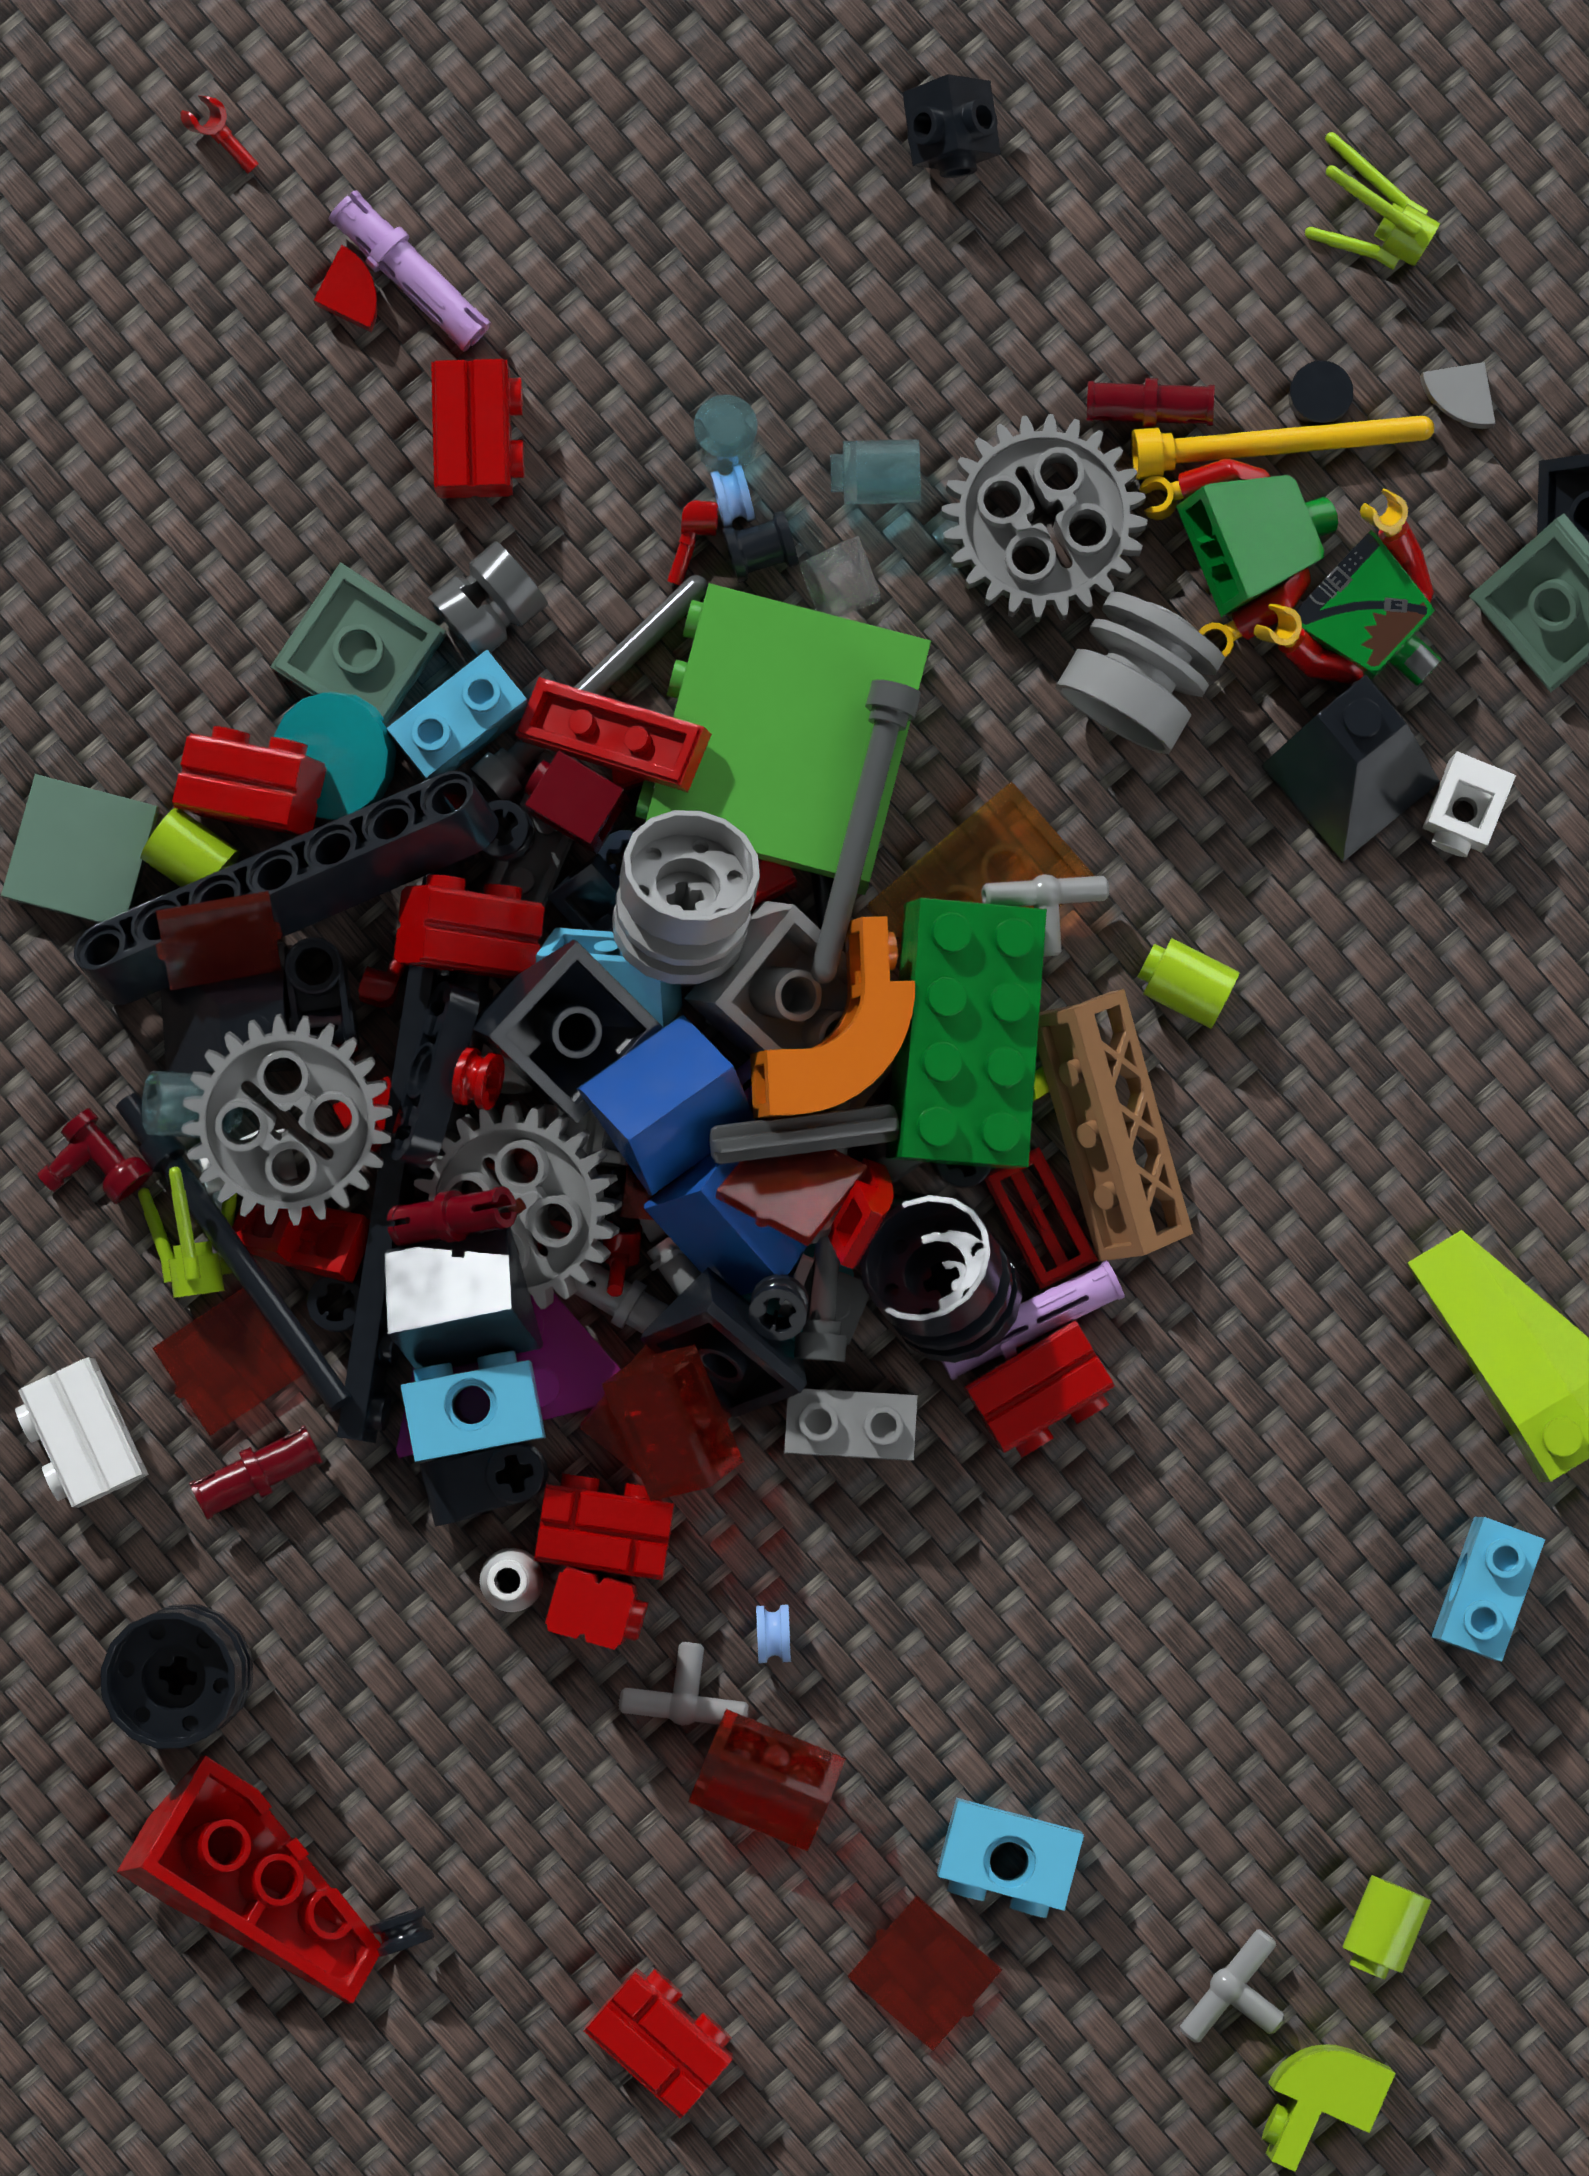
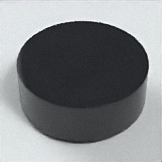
M1314 361L1306 364L1295 374L1289 388L1288 399L1291 410L1300 421L1310 426L1337 423L1344 417L1352 403L1353 384L1349 375L1342 367L1330 361Z

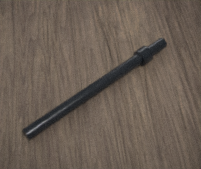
M132 1093L123 1098L116 1105V1109L142 1144L139 1152L153 1172L161 1171L169 1184V1170L174 1166L181 1169L191 1215L330 1411L333 1412L343 1407L351 1400L352 1395L182 1157L185 1149L171 1129L163 1130L137 1093Z

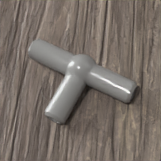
M1043 874L1029 881L986 883L982 888L981 896L984 904L1017 907L1034 906V908L1047 909L1043 957L1058 956L1062 952L1059 904L1105 901L1109 896V883L1104 876L1057 879L1052 875Z
M690 1642L679 1644L673 1693L625 1687L621 1690L619 1699V1710L621 1713L667 1718L681 1726L700 1722L743 1728L747 1725L749 1705L743 1701L698 1696L704 1647L702 1644Z
M1257 1929L1229 1965L1218 1970L1213 1975L1209 1990L1180 2025V2031L1187 2038L1195 2043L1200 2042L1230 2004L1268 2034L1275 2033L1280 2028L1285 2019L1284 2013L1246 1984L1276 1947V1941L1265 1931Z

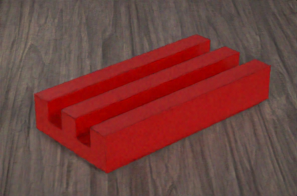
M1038 1147L1029 1152V1166L1033 1165L1079 1256L1068 1261L1022 1172L1025 1168H996L989 1172L983 1181L1039 1290H1042L1098 1260L1043 1153ZM1008 1177L1011 1178L1056 1268L1046 1272L1000 1181Z

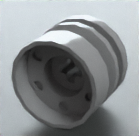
M1111 591L1102 607V611L1111 621L1095 619L1089 629L1091 635L1108 651V654L1103 655L1091 650L1077 649L1056 684L1055 689L1079 711L1119 736L1157 753L1169 754L1191 717L1187 708L1172 695V692L1175 690L1186 695L1203 697L1209 684L1200 673L1216 675L1225 656L1218 647L1200 634L1193 625L1172 611L1123 592Z
M674 810L652 817L632 833L623 855L619 877L620 887L616 894V905L612 916L614 941L626 961L645 976L669 984H699L720 977L738 961L746 942L751 909L755 901L760 879L758 855L747 836L726 819L703 811Z

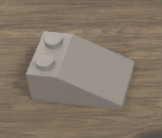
M762 901L751 914L746 942L738 961L720 977L695 984L684 998L729 1041L749 1056L752 1053L764 1050L807 1049L817 1045L837 1026L844 1012L847 999L846 954L842 951L835 978L826 984L818 983L811 975V966L821 930L794 904ZM893 1061L868 1088L851 1098V1108L863 1107L892 1071Z

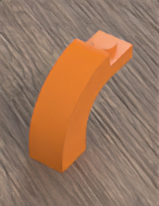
M887 916L860 917L851 920L845 938L847 999L842 1017L834 1030L824 1040L811 1048L774 1049L750 1054L753 1119L803 1115L842 1104L868 1088L883 1074L895 1058L907 1034L912 1018L915 1000V981H890V971H893L897 964L898 948L895 934L888 932Z

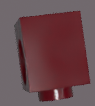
M558 751L551 764L543 760L534 770L525 787V794L530 796L525 805L533 817L595 854H598L630 802L623 788L561 751Z

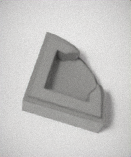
M1485 362L1422 372L1420 380L1426 396L1443 413L1461 422L1466 427L1476 429L1494 427L1496 423Z

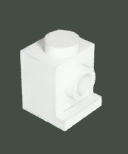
M1456 751L1447 763L1445 773L1422 829L1435 833L1431 843L1437 848L1457 856L1467 857L1470 848L1482 852L1488 846L1516 775ZM1456 801H1467L1472 805L1474 817L1471 821L1462 822L1454 817L1452 807Z

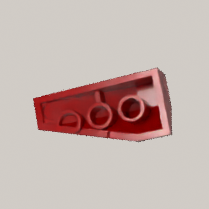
M206 1755L201 1756L150 1814L118 1868L117 1873L175 1910L341 2001L353 2004L379 1958L377 1949L381 1946V1943L339 1890L331 1888L307 1858L309 1853L296 1837L291 1838L269 1809L272 1806L261 1792Z

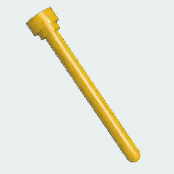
M1412 416L1175 439L1171 432L1161 433L1159 427L1134 429L1131 434L1133 469L1136 468L1138 472L1136 480H1145L1150 476L1163 477L1164 471H1173L1176 464L1425 441L1433 435L1435 428L1433 421L1429 417Z

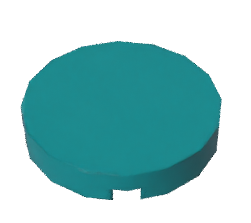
M324 692L303 698L284 714L274 734V737L308 745L306 756L325 763L327 770L322 792L316 802L318 805L316 817L336 820L378 802L383 798L394 777L397 751L392 736L388 735L387 727L382 722L385 719L376 707L357 695Z

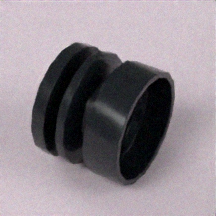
M928 1195L905 1201L886 1214L861 1258L862 1280L865 1290L886 1319L892 1323L906 1344L929 1360L956 1363L979 1357L1000 1343L1017 1319L1022 1299L1019 1272L976 1212L954 1198Z
M200 1604L171 1605L128 1624L110 1643L101 1666V1696L112 1721L131 1739L156 1749L184 1748L207 1738L225 1727L244 1707L253 1684V1656L242 1631L223 1613ZM183 1658H187V1669L197 1672V1679L185 1684L182 1688L179 1687L180 1677L170 1673V1666L182 1661Z

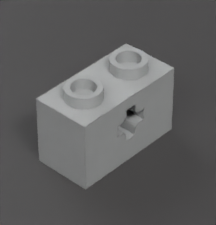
M803 1389L801 1393L791 1396L787 1400L784 1453L913 1461L918 1395Z

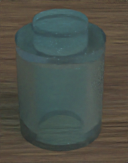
M718 395L708 399L701 405L694 419L696 450L702 462L712 470L731 473L733 466L741 464L742 468H744L752 461L758 447V424L755 412L746 401L734 395Z
M919 439L843 441V454H830L831 492H844V505L920 503Z
M150 1072L146 1079L142 1096V1121L145 1132L148 1135L200 1138V1136L182 1133L183 1124L199 1119V1113L182 1106L184 1098L203 1096L204 1093L202 1089L190 1080L192 1073ZM243 1107L231 1109L225 1114L223 1123L228 1134L232 1127L237 1128L240 1125Z

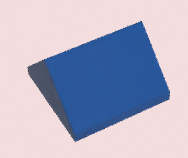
M684 1015L676 1018L577 1088L649 1195L655 1194L711 1154L709 1148L711 1128L717 1125L756 1121L753 1119L752 1110L734 1066Z
M709 1154L644 1204V1209L701 1273L709 1267L740 1295L751 1293L756 1284L765 1277L775 1274L788 1275L809 1245L804 1239L797 1238L794 1235L778 1166L773 1158L717 1164L713 1161L711 1154Z

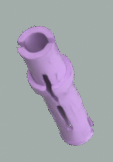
M357 190L351 192L350 196L347 195L334 208L328 218L329 221L344 235L346 234L367 256L366 264L374 272L381 270L389 279L397 284L463 352L467 351L470 346H473L486 333L491 322L474 308L451 283L408 242L409 235L401 227L394 229L372 208Z
M1106 1260L1101 1265L1021 1303L1015 1323L1000 1343L979 1357L956 1363L942 1361L950 1379L953 1381L958 1378L957 1376L1003 1355L1005 1360L1018 1355L1017 1347L1061 1326L1067 1325L1073 1320L1114 1300L1124 1298V1292L1111 1265Z

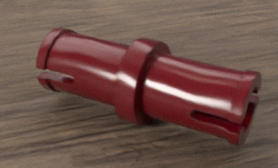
M1145 378V384L1095 383V381H1088L1087 422H1093V420L1143 422L1144 429L1156 428V423L1207 424V426H1213L1215 385H1158V378Z
M505 1186L465 1195L457 1190L440 1192L432 1201L393 1206L389 1210L387 1221L405 1219L406 1224L387 1227L388 1233L392 1241L400 1247L411 1245L414 1242L441 1238L447 1243L462 1241L471 1232L511 1227L515 1223L517 1212L511 1211L499 1214L498 1209L516 1206V1201L512 1192Z
M303 1425L299 1427V1430L253 1452L251 1447L239 1452L241 1459L189 1484L206 1519L209 1520L213 1518V1515L257 1493L260 1494L261 1498H264L273 1493L271 1486L315 1464L318 1465L323 1460L306 1426Z

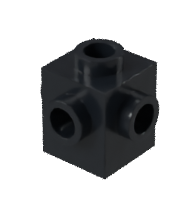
M947 74L902 92L912 166L939 169L941 177L956 178L975 173L977 171V163L1001 154L997 130L998 121L994 109L991 81Z

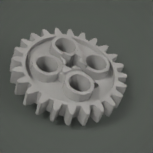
M1048 414L1043 431H1034L1027 415L1022 416L1019 435L1014 437L1004 425L999 424L996 426L995 431L997 441L995 447H992L979 437L975 440L974 449L980 459L978 463L960 457L957 461L958 470L967 480H948L946 492L960 500V503L942 506L941 517L949 521L958 522V526L943 532L942 539L945 544L962 545V549L957 551L951 558L950 564L952 568L971 565L973 570L966 579L965 587L971 589L985 582L989 586L984 603L987 606L996 602L1001 595L1009 598V617L1013 618L1019 611L1022 603L1031 604L1034 622H1040L1045 605H1053L1061 621L1066 620L1069 601L1075 600L1080 608L1087 613L1091 611L1093 606L1090 591L1095 589L1106 598H1108L1111 591L1114 592V587L1108 577L1109 574L1123 579H1128L1130 576L1131 568L1121 558V555L1139 556L1143 545L1129 537L1128 534L1144 531L1147 526V519L1130 514V511L1143 505L1146 497L1145 493L1126 491V487L1136 479L1138 472L1136 468L1119 472L1116 470L1115 466L1118 464L1123 453L1121 447L1112 449L1106 454L1099 451L1103 437L1102 431L1098 430L1087 441L1080 439V420L1074 419L1067 431L1062 433L1057 432L1054 414ZM1053 463L1064 464L1072 470L1076 481L1067 489H1052L1042 480V469ZM1022 468L1028 473L1042 510L1046 514L1054 511L1057 512L1053 532L1061 547L1072 561L1070 568L1061 566L1046 527L1042 523H1037L1033 526L1030 524L1035 509L1034 503L1025 487L1018 480L1015 474L1016 470ZM998 490L1007 491L1016 498L1019 509L1012 516L1005 518L995 517L985 508L984 499L986 496ZM1091 519L1101 527L1104 538L1096 545L1089 547L1081 546L1070 536L1069 527L1076 520ZM1025 546L1035 547L1045 555L1047 566L1039 573H1023L1013 563L1012 555L1014 552Z
M277 1014L273 1023L272 1033L264 1034L255 1019L251 1020L248 1023L250 1040L243 1043L235 1034L229 1031L224 1036L226 1046L230 1052L226 1057L210 1049L204 1055L209 1065L214 1069L213 1074L193 1072L190 1078L204 1093L203 1096H189L183 1100L182 1106L199 1113V1119L191 1120L182 1125V1133L200 1136L201 1142L188 1151V1159H208L210 1164L204 1169L199 1180L201 1183H205L220 1177L224 1184L221 1187L217 1200L222 1203L235 1193L243 1196L240 1215L244 1217L258 1203L265 1205L266 1224L273 1223L279 1208L288 1209L293 1225H299L302 1207L311 1206L315 1215L320 1220L326 1219V1199L332 1197L339 1205L347 1208L350 1206V1199L345 1187L349 1183L363 1190L369 1188L370 1182L360 1170L362 1166L382 1168L384 1164V1159L373 1151L371 1146L372 1144H384L391 1141V1133L375 1126V1121L392 1116L391 1106L374 1104L373 1100L374 1097L387 1089L386 1080L367 1082L365 1075L375 1065L374 1058H365L355 1063L350 1057L355 1050L357 1040L352 1037L339 1047L332 1044L335 1025L331 1023L317 1037L310 1034L309 1016L303 1015L296 1032L287 1031L282 1015ZM278 1058H289L296 1062L302 1073V1080L299 1085L288 1091L273 1088L265 1076V1068L271 1061ZM244 1081L252 1082L282 1111H288L293 1105L301 1110L298 1120L299 1125L316 1139L328 1145L333 1150V1156L328 1159L322 1157L308 1141L292 1128L286 1129L282 1134L275 1131L274 1126L277 1119L275 1113L244 1092L241 1087ZM332 1099L345 1103L352 1115L349 1126L338 1132H328L322 1129L316 1122L314 1115L316 1108L322 1102ZM234 1108H248L258 1117L260 1130L252 1138L246 1140L236 1139L225 1130L223 1123L225 1114ZM286 1149H296L304 1153L310 1164V1170L307 1175L296 1181H288L281 1178L275 1172L273 1160L278 1153Z
M513 1101L505 1106L502 1119L495 1107L490 1110H479L480 1124L469 1114L456 1121L460 1136L450 1130L445 1132L441 1146L445 1153L439 1152L437 1158L429 1167L435 1172L434 1175H423L414 1180L415 1187L429 1194V1198L421 1202L434 1200L435 1196L440 1192L457 1190L462 1193V1185L465 1180L477 1183L483 1191L492 1190L500 1186L507 1187L512 1192L515 1200L521 1198L526 1205L525 1210L517 1213L511 1230L519 1251V1259L529 1295L531 1296L532 1294L540 1309H544L553 1303V1289L566 1300L577 1292L573 1277L587 1284L597 1275L588 1260L602 1263L610 1257L611 1252L598 1240L613 1238L620 1230L618 1226L604 1219L605 1215L615 1212L622 1207V1201L604 1197L603 1192L604 1189L618 1180L617 1175H598L595 1168L603 1161L607 1153L605 1150L587 1155L582 1148L588 1141L590 1132L586 1129L571 1138L566 1134L569 1117L565 1114L555 1119L550 1125L546 1124V1111L543 1104L533 1107L526 1119L523 1117L519 1101ZM517 1148L526 1149L535 1156L538 1163L536 1178H529L521 1174L516 1168L514 1154ZM486 1157L494 1160L495 1171L486 1166ZM550 1204H559L569 1212L572 1219L570 1233L560 1232L550 1224L548 1219ZM508 1207L498 1209L499 1214L510 1212ZM538 1242L547 1247V1256L541 1255L538 1251Z

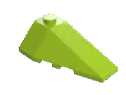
M1463 1230L1407 1262V1266L1538 1481L1551 1482L1588 1460L1589 1337Z

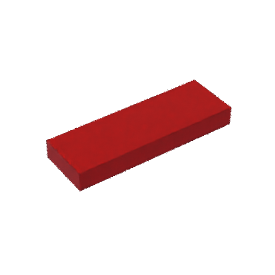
M539 677L515 735L525 743L557 753L561 751L570 757L688 793L712 734L701 725Z

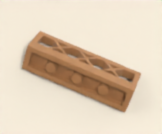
M1125 990L1111 991L1077 1005L1040 1012L1037 1049L1098 1262L1144 1256L1193 1234ZM1104 1010H1107L1113 1031L1109 1046L1101 1040L1094 1015ZM1119 1074L1126 1079L1130 1091L1127 1107L1119 1103L1115 1089ZM1136 1135L1144 1141L1148 1155L1144 1169L1136 1163L1132 1149ZM1153 1197L1161 1201L1168 1225L1167 1228L1158 1232L1155 1230L1150 1213Z

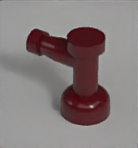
M87 1108L76 1115L62 1129L61 1134L67 1139L69 1144L57 1155L51 1165L47 1164L37 1175L47 1188L55 1192L64 1184L65 1178L78 1171L92 1158L106 1175L103 1181L104 1193L114 1204H118L137 1191L150 1178L153 1171L140 1157H129L126 1159L96 1125L99 1119L91 1108Z

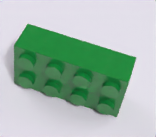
M918 898L904 903L899 981H915V1000L907 1034L892 1064L890 1104L895 1107L897 1117L899 1118L898 1139L887 1143L886 1159L1006 1169L1029 1166L1047 909Z

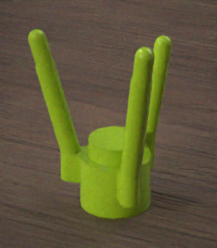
M1329 132L1325 137L1326 142L1393 204L1391 205L1337 167L1330 165L1325 171L1330 179L1384 217L1374 234L1375 237L1384 243L1382 246L1315 227L1306 228V238L1373 258L1392 270L1400 259L1414 267L1432 240L1440 223L1427 216V209L1410 200L1336 133Z
M174 1166L169 1170V1178L180 1245L173 1246L174 1254L149 1189L141 1188L138 1191L144 1216L161 1260L164 1283H172L173 1298L225 1291L223 1275L233 1272L218 1251L213 1253L211 1241L194 1242L182 1172L180 1168ZM237 1193L222 1202L221 1207L222 1214L231 1226H233L235 1221Z

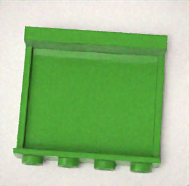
M708 583L704 602L691 601L683 631V637L694 639L688 662L676 659L667 696L678 699L674 718L704 726L712 735L688 793L644 779L635 817L643 818L647 821L652 817L674 810L703 811L726 819L743 832L756 851L758 859L834 878L874 725L868 721L870 711L865 707L871 682L873 680H888L919 690L931 640ZM911 721L907 722L906 730L898 732L857 891L858 894L866 895Z

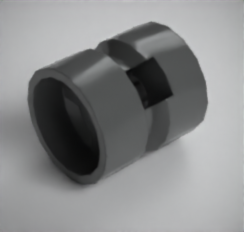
M497 541L492 543L469 563L470 575L467 578L454 575L428 597L429 602L439 616L475 657H478L485 650L492 653L507 640L506 627L510 624L523 627L549 605L529 575ZM486 599L491 602L481 606L482 602Z

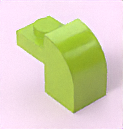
M1330 2044L1315 2045L1295 2052L1277 2067L1268 2082L1275 2091L1290 2098L1286 2107L1276 2104L1267 2120L1262 2134V2140L1270 2143L1266 2155L1272 2162L1296 2172L1321 2112L1370 2133L1396 2073L1389 2066L1343 2046Z

